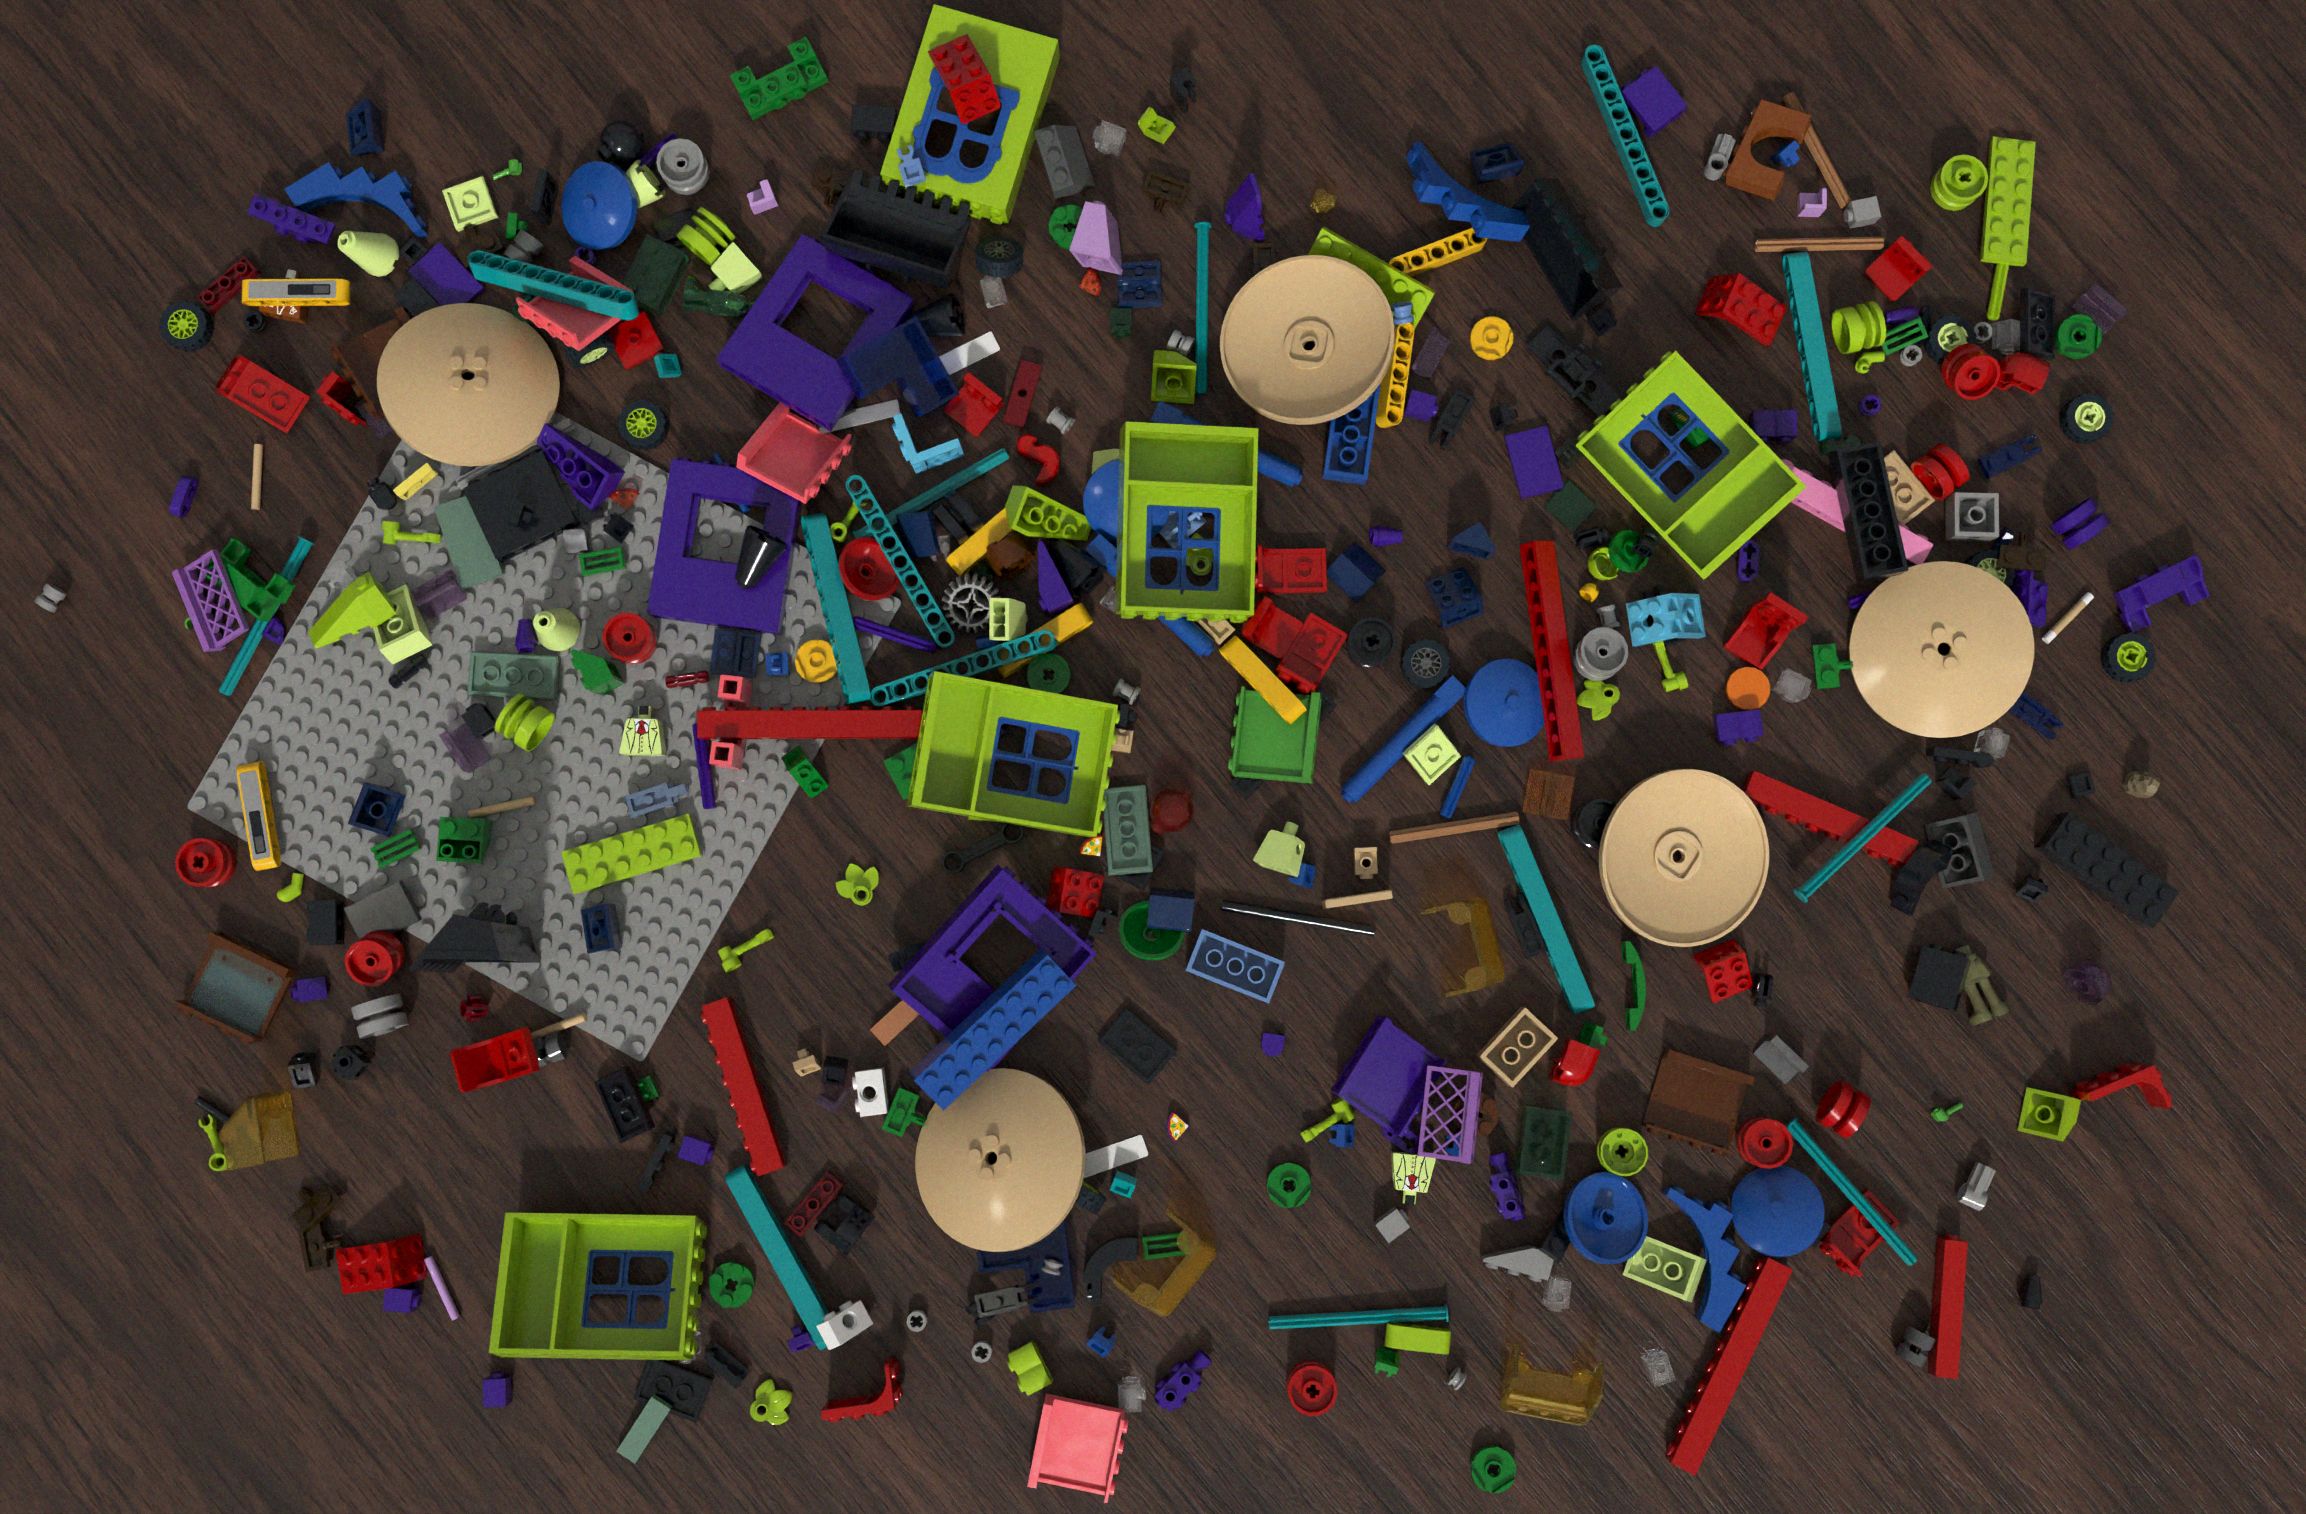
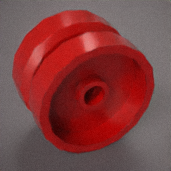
M1967 343L1956 347L1945 357L1941 366V377L1944 383L1962 398L1976 400L1989 394L1997 385L2000 378V366L1997 360L1976 344Z
M1936 444L1926 453V456L1922 455L1911 464L1913 474L1936 500L1945 499L1954 492V488L1958 489L1969 480V471L1964 461L1953 449L1945 444Z
M629 612L619 613L612 617L605 625L602 634L603 645L607 652L621 662L631 665L641 664L648 660L654 654L658 644L657 633L653 625L639 615Z
M207 838L192 839L184 843L177 852L175 859L176 871L180 879L196 887H218L223 885L234 875L237 865L236 855L228 844L220 840Z
M381 930L369 932L349 947L345 954L346 970L351 978L361 985L369 987L381 985L402 967L405 958L403 945L397 937L389 932Z
M1838 1080L1822 1098L1816 1111V1122L1827 1128L1833 1126V1132L1843 1138H1848L1857 1131L1864 1121L1870 1108L1871 1098L1860 1090L1854 1091L1853 1086L1847 1082Z
M1760 1116L1749 1118L1741 1124L1736 1133L1737 1151L1744 1160L1758 1167L1767 1169L1779 1167L1788 1160L1792 1153L1793 1141L1791 1133L1785 1125L1777 1120Z
M1304 1360L1296 1364L1289 1371L1286 1389L1292 1406L1299 1413L1307 1416H1319L1328 1412L1337 1398V1384L1331 1370L1319 1361ZM1311 1385H1315L1313 1390L1307 1389V1387L1310 1388Z

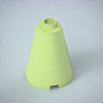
M636 160L626 171L635 188L637 209L665 196L664 189L660 191L658 188L661 183L645 164L641 167L639 165L640 160Z
M344 231L338 238V248L367 273L381 277L386 276L395 268L393 264L399 258V247L396 241L387 234Z
M552 608L539 612L533 620L538 640L544 647L553 651H564L571 648L577 642L581 631L579 620L575 614L565 608Z

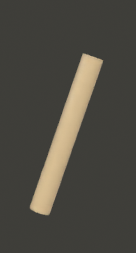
M254 444L251 509L260 510L262 444Z
M530 796L468 810V817L477 818L535 805V798Z
M583 1012L530 1034L533 1039L543 1038L548 1034L587 1021V1016Z

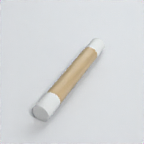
M2087 592L2042 637V640L2049 644L2082 611L2094 596Z

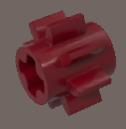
M467 995L466 1000L461 1001L460 1014L462 1017H467V1022L481 1021V1016L487 1015L488 1004L486 1000H481V995Z

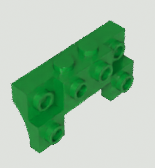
M807 37L787 46L794 59L793 62L758 80L755 79L749 66L730 75L752 120L774 109H781L788 102L794 99H801L807 92L829 82Z
M231 538L219 555L241 609L248 611L259 621L269 622L279 603L286 604L296 585L280 573H275L268 584L244 565L252 550L239 539ZM213 559L209 561L208 566L211 570L214 567ZM207 573L206 577L211 581L212 575ZM218 578L217 586L221 589L222 581Z

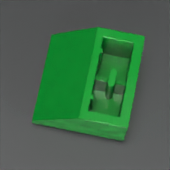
M575 649L570 651L573 656L570 660L574 668L580 670L583 676L580 680L586 690L589 689L591 692L603 695L624 684L614 663Z
M440 817L436 861L482 864L491 843L492 821L486 819Z

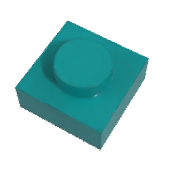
M657 354L653 357L659 378H675L682 374L676 354Z
M1117 1171L1109 1191L1131 1198L1138 1179Z

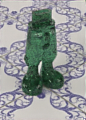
M688 275L686 278L683 294V311H706L711 315L745 318L755 301H750L749 297L745 300V296L729 291L714 289L706 292L697 288L695 277Z

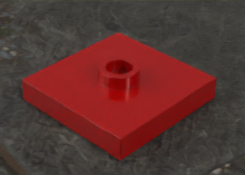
M644 311L639 313L635 319L626 320L607 330L626 370L665 351Z

